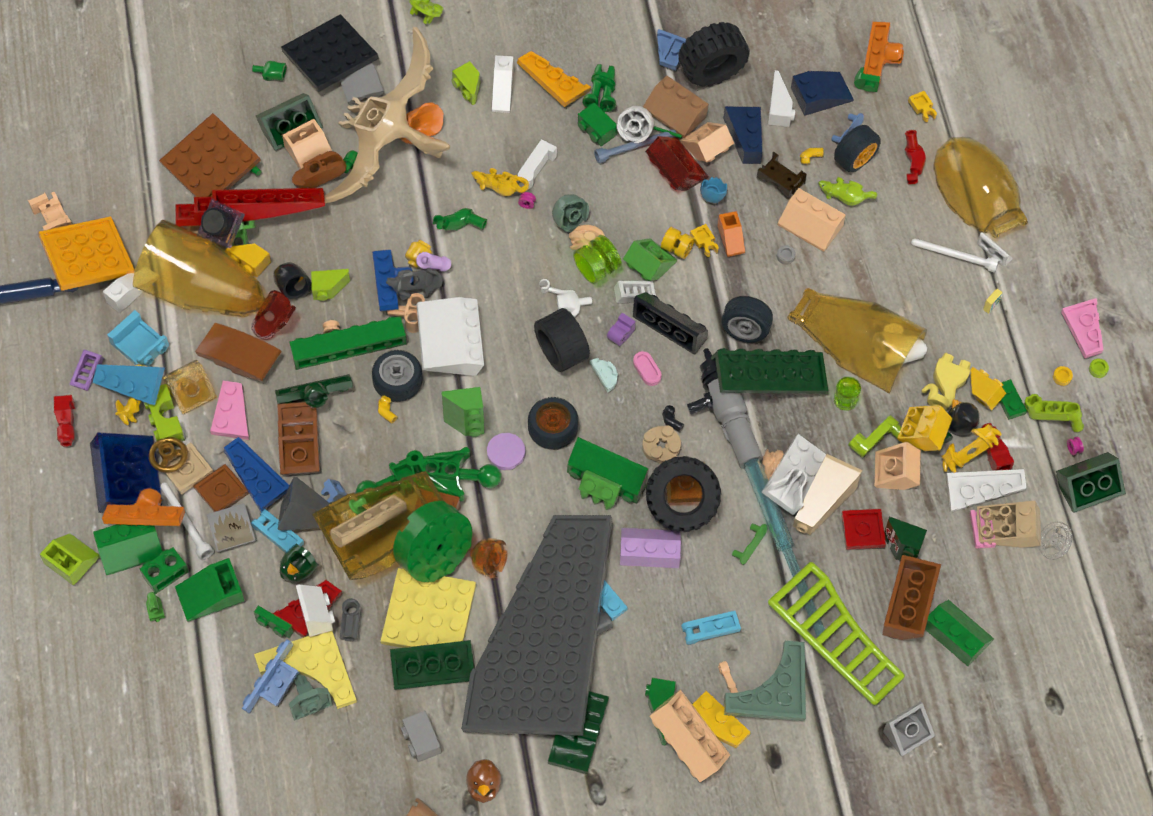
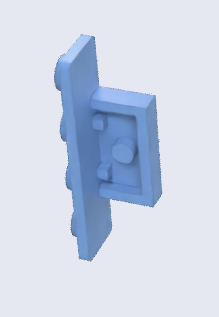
M288 639L278 646L276 650L277 655L267 663L265 667L266 672L256 680L254 684L255 689L251 695L248 694L245 697L242 709L247 713L251 712L260 696L273 705L278 706L299 674L298 670L283 662L294 645Z

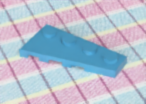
M97 364L92 383L155 405L165 368Z

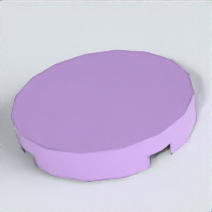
M500 433L489 441L487 458L499 469L512 470L523 462L525 445L518 436L511 433Z

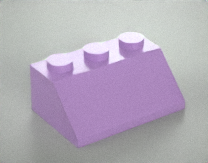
M621 528L620 565L679 568L681 551L680 531Z

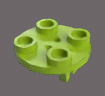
M409 0V3L412 5L410 14L417 15L419 11L424 13V24H430L434 17H440L443 7L432 3L430 0Z

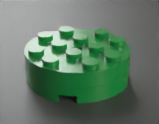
M433 501L419 507L408 516L407 519L410 522L403 532L398 530L393 545V554L398 565L420 582H434L447 574H451L472 545V525L469 519L453 505H449L445 501Z

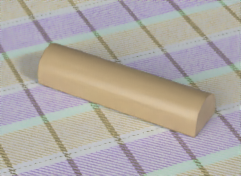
M392 495L331 529V538L341 548L407 510L406 502Z

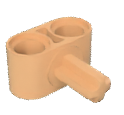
M419 293L411 294L406 306L398 305L397 310H387V314L404 317L407 331L417 333L419 332L417 306H414V304L424 302L425 298Z

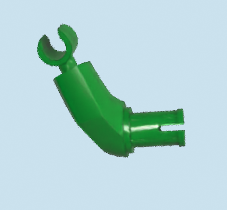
M463 208L454 214L444 217L435 215L432 224H437L436 227L439 230L442 228L444 230H459L468 224L482 230L487 224V219L474 214L473 209Z

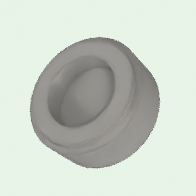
M788 245L781 246L777 251V260L782 264H791L796 255L794 248Z

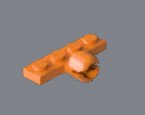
M872 22L863 70L864 74L880 76V81L884 64H900L904 55L903 44L888 42L890 22Z
M147 488L140 492L134 505H107L102 520L103 524L180 526L185 510L184 507L160 506L162 502L161 494L157 490Z

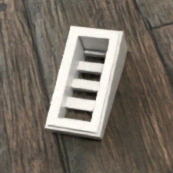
M618 281L614 287L616 302H634V297L639 295L637 288H639L641 294L645 292L644 287H647V292L656 296L653 281Z

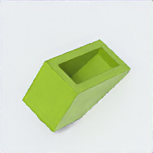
M349 269L311 271L313 300L325 301L333 299L350 282Z

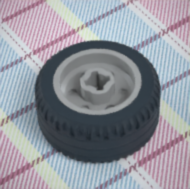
M739 296L728 301L721 323L723 329L732 338L742 342L753 343L767 337L773 322V314L769 306L763 301L750 296Z
M391 350L385 352L377 358L373 365V386L381 397L386 396L393 402L406 401L415 396L421 388L423 380L421 364L413 354L407 351Z

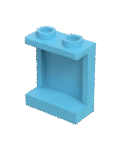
M136 310L107 334L110 344L135 365L150 366L159 354H163L169 346L167 337L165 335L160 336L148 326Z

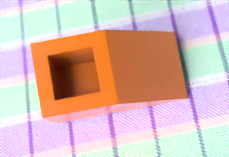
M737 211L720 214L717 227L727 257L744 254L743 232Z

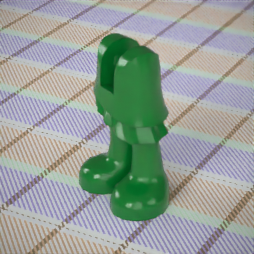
M597 64L591 77L593 83L592 92L583 97L582 103L586 108L592 103L599 105V94L602 88L603 96L600 108L604 112H609L616 107V100L611 96V92L615 91L616 86L615 67L609 65L608 71L602 72V64Z

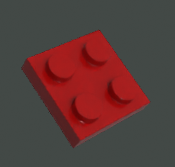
M881 509L842 511L846 550L885 548L886 542Z

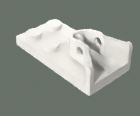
M798 434L782 457L762 493L794 515L803 507L804 503L802 502L826 454Z

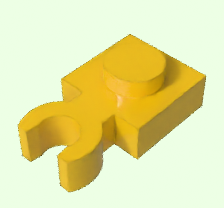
M925 91L908 98V102L916 114H923L922 119L925 122H928V115H931L933 119L936 118L937 112L932 108L933 103Z
M707 224L690 231V236L695 238L694 242L697 247H704V254L707 257L710 256L709 249H713L718 253L719 247L714 243L715 237Z

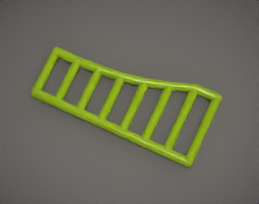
M809 562L768 600V604L872 705H877L905 677L904 673L863 632L845 607L829 577L813 562ZM812 572L820 580L786 611L778 602ZM825 586L831 597L800 624L793 615ZM835 604L841 615L815 639L807 630ZM846 621L853 631L830 653L822 643ZM859 638L866 647L846 666L842 665L836 658ZM872 653L880 662L859 681L851 672ZM886 667L895 676L874 695L866 686Z

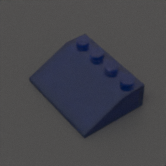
M97 432L90 442L98 513H104L107 505H134L140 492L147 488L157 490L161 494L158 470L149 461V451L154 444L153 436Z

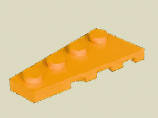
M532 51L517 60V64L563 107H566L591 90V86L588 84L583 85L578 82V78L563 73L564 70L551 66L549 61Z

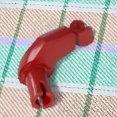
M908 130L905 132L907 140L905 153L911 162V173L907 174L908 184H917L918 175H921L926 162V155L922 146L918 144L917 131Z

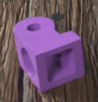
M621 313L618 321L610 328L607 338L621 346L635 331L636 321Z

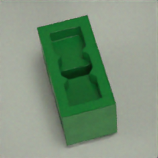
M174 547L162 551L157 558L147 561L140 568L142 577L155 594L189 572L186 563ZM171 561H175V562H176V563H175L174 565H172V566H168V565H167V564H168L169 562H171ZM152 573H159L156 577H151Z

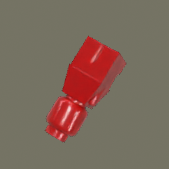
M72 395L54 396V414L59 425L57 427V440L63 447L71 446L75 439L74 416L72 413V409H75V402Z
M992 423L984 424V425L981 427V428H984V427H986V426L989 424V425L992 426V428H996L995 426L992 425ZM995 435L999 444L995 445L992 442L993 447L986 449L992 471L1012 470L1014 460L1009 453V448L999 435Z

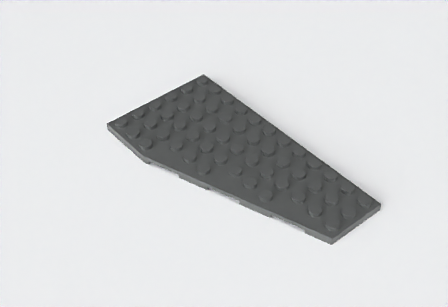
M553 515L543 534L542 542L516 586V591L510 603L494 627L488 639L489 643L477 666L470 673L461 727L463 732L583 735L612 526L611 515Z

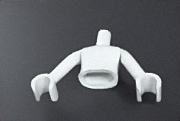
M542 279L539 283L540 286H546L541 288L542 293L551 292L557 294L558 310L565 308L574 317L579 313L581 305L592 304L591 297L579 298L573 290H561L550 287V282L547 279Z

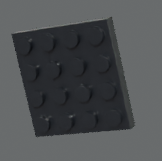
M341 14L281 46L282 52L318 92L379 59L378 53Z

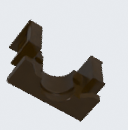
M773 152L772 159L765 166L762 165V168L758 169L757 178L766 182L767 180H772L778 185L779 191L789 199L791 194L794 195L798 188L805 184L807 174L802 170L795 174L778 162L779 155Z

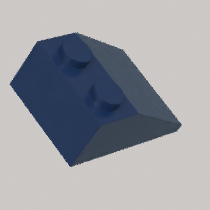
M807 71L792 77L791 90L804 116L854 101L840 72Z

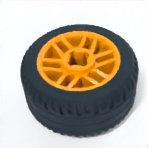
M859 125L848 132L839 142L834 152V159L847 172H856L875 156L880 147L881 138L869 126Z

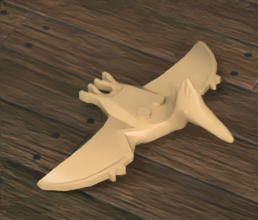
M417 27L412 29L413 54L405 77L393 91L383 97L371 96L366 102H361L358 98L353 97L352 100L357 105L348 106L347 109L353 113L359 112L358 115L353 118L350 114L344 113V116L349 121H339L338 124L343 128H355L359 138V152L353 169L347 178L334 190L324 195L325 203L334 202L351 195L362 186L367 187L368 181L374 179L372 175L380 168L378 151L384 145L397 138H407L422 152L437 158H441L443 151L450 149V145L447 142L425 135L411 128L407 122L405 106L408 98L424 90L426 80L431 78L429 73L433 70V67L430 65V52L427 41Z

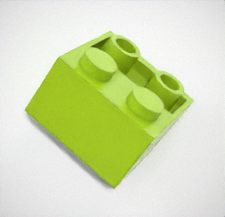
M71 533L53 539L40 553L43 563L73 586L100 558L98 553Z

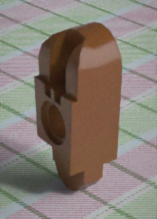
M327 151L303 164L304 167L296 171L292 176V182L296 188H315L342 175L346 170V162L337 152Z

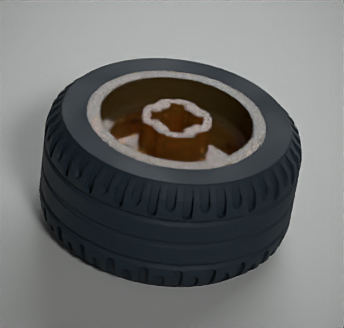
M548 397L539 400L531 408L528 415L530 437L536 444L547 449L564 448L574 440L578 432V414L576 409L570 402L559 397Z

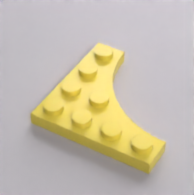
M332 631L292 641L294 645L283 662L298 670L301 675L307 676L312 680L315 679L324 688H327L337 709L357 703ZM278 646L254 654L261 675L266 672L265 667L267 663L277 655L276 650Z

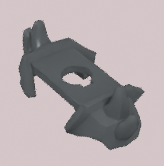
M426 268V270L399 271L395 278H387L386 283L394 288L401 300H405L411 294L404 290L423 289L424 298H427L434 290L441 287L443 279L440 273L431 270V268ZM414 275H416L418 281H416L414 285H411L410 280Z

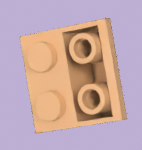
M315 119L282 135L284 147L299 169L304 167L303 164L319 154L322 155L327 151H332L324 132Z

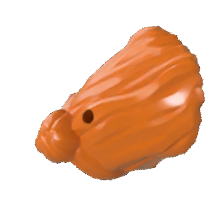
M428 102L408 112L406 117L411 128L425 135L433 136L442 129L444 113L439 105ZM399 138L406 144H413L407 138Z

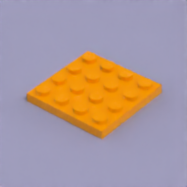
M111 216L39 231V239L61 291L117 279L126 274L134 273V267Z

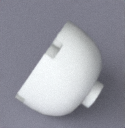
M641 106L626 108L619 115L617 124L621 137L626 141L630 140L634 143L645 141L650 136L654 127L651 113Z

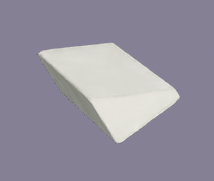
M983 232L980 233L977 244L992 257L999 258V263L1002 266H1006L1013 258Z

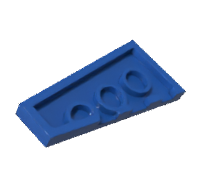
M237 437L224 447V453L260 512L286 494L289 484L240 437Z

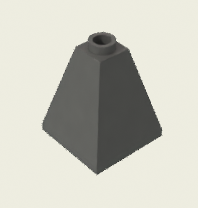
M293 476L281 503L277 529L282 531L326 528L329 523L333 524L336 512H333L334 506L298 477Z

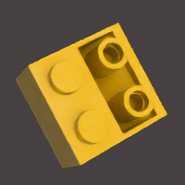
M941 405L909 407L897 439L903 443L908 442L923 451L941 450L952 417Z

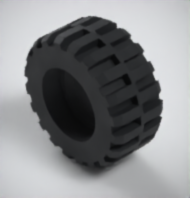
M719 22L718 24H710L708 27L704 26L701 30L695 31L691 37H688L685 43L681 45V49H679L678 60L692 84L701 87L706 85L713 86L714 84L722 83L724 80H729L731 76L739 73V70L743 69L745 63L748 62L750 50L736 25L728 22Z
M689 456L672 457L656 467L649 477L646 487V501L651 514L662 526L676 532H690L691 530L700 529L705 524L707 525L713 516L715 517L721 503V488L717 476L706 463ZM677 476H690L701 486V501L692 511L677 512L665 500L666 486Z

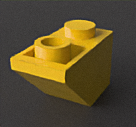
M255 243L230 246L226 249L228 260L231 264L240 266L246 274H252L256 278L271 263L269 252Z
M972 367L970 369L972 394L979 403L992 411L1006 394L1002 388L1003 384L996 378L993 380L989 378V374L983 369L977 370Z

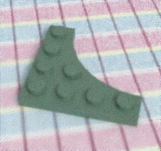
M785 640L783 642L781 660L776 671L761 686L743 692L725 693L724 715L805 721V642Z

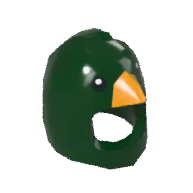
M296 543L283 555L280 561V576L289 582H302L316 570L319 564L306 548L300 547Z

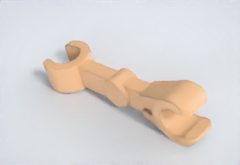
M726 661L720 662L718 669L726 681L728 690H730V693H737L736 684L731 677L728 663Z

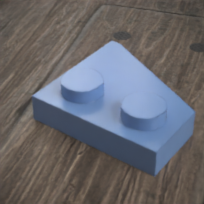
M658 29L659 65L676 71L680 63L678 60L679 49H681V45L685 43L686 39Z

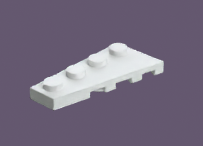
M1024 469L946 474L950 512L1026 489Z

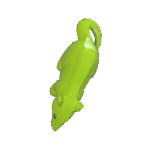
M837 177V183L835 184L824 180L818 182L827 199L835 197L847 205L853 206L865 199L877 198L876 192L862 191L863 186L854 181H849L846 184L840 177Z

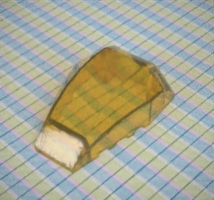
M424 471L401 478V480L393 483L390 481L384 483L383 486L364 489L363 492L347 494L312 515L349 580H357L373 576L395 563L396 560L393 554L394 540L398 530L403 532L410 522L407 519L408 516L427 503L444 500L428 473ZM392 495L406 502L407 510L382 524L380 529L375 528L341 548L331 538V529L357 515L349 506L351 499L357 501L364 497L367 503L362 505V507L365 509L373 507Z

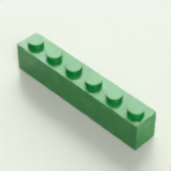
M401 316L389 317L378 322L371 321L360 326L354 325L343 330L337 329L330 333L315 334L308 338H297L289 342L296 370L407 345Z

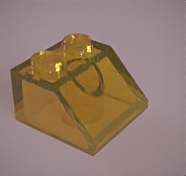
M197 360L162 377L164 383L167 384L170 395L183 415L217 398L201 363Z

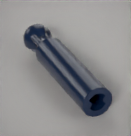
M51 277L0 285V304L54 296L56 292L62 291L57 280H52ZM79 287L72 288V289H67V290H63V291H67V292H72V293H73V292L77 291V290L79 289Z

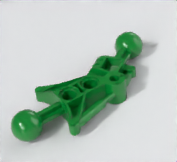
M468 447L457 451L434 453V455L423 456L420 451L413 450L406 455L405 459L398 461L399 463L391 462L389 464L391 476L376 483L371 480L362 481L358 484L355 494L358 500L364 497L367 502L366 505H369L378 500L381 492L395 486L403 495H406L405 489L412 492V487L418 489L425 486L429 487V490L460 497V501H463L465 497L464 491L459 485L460 480L479 481L483 487L489 489L499 485L502 473L493 464H486L479 470L462 468L463 463L470 457V449Z

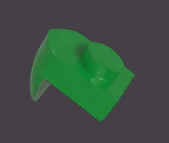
M864 66L861 67L854 78L855 87L867 92H877L880 76L864 74Z

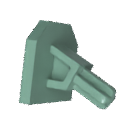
M297 675L294 682L299 695L289 703L294 721L333 706L327 688L313 689L304 675Z

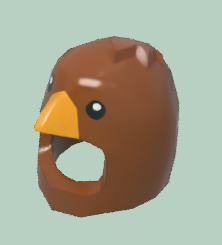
M488 759L475 761L468 770L466 783L471 797L476 801L485 803L491 801L497 795L501 784V775L499 769L492 761ZM474 789L478 790L482 795L476 793Z

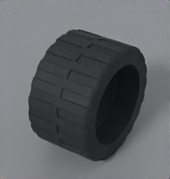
M561 308L535 322L534 331L538 343L555 370L563 372L589 358L590 350L587 339L570 311Z

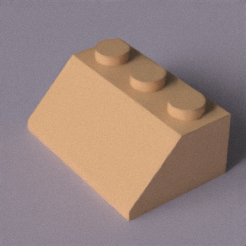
M798 188L789 200L777 225L824 252L842 229L846 215Z

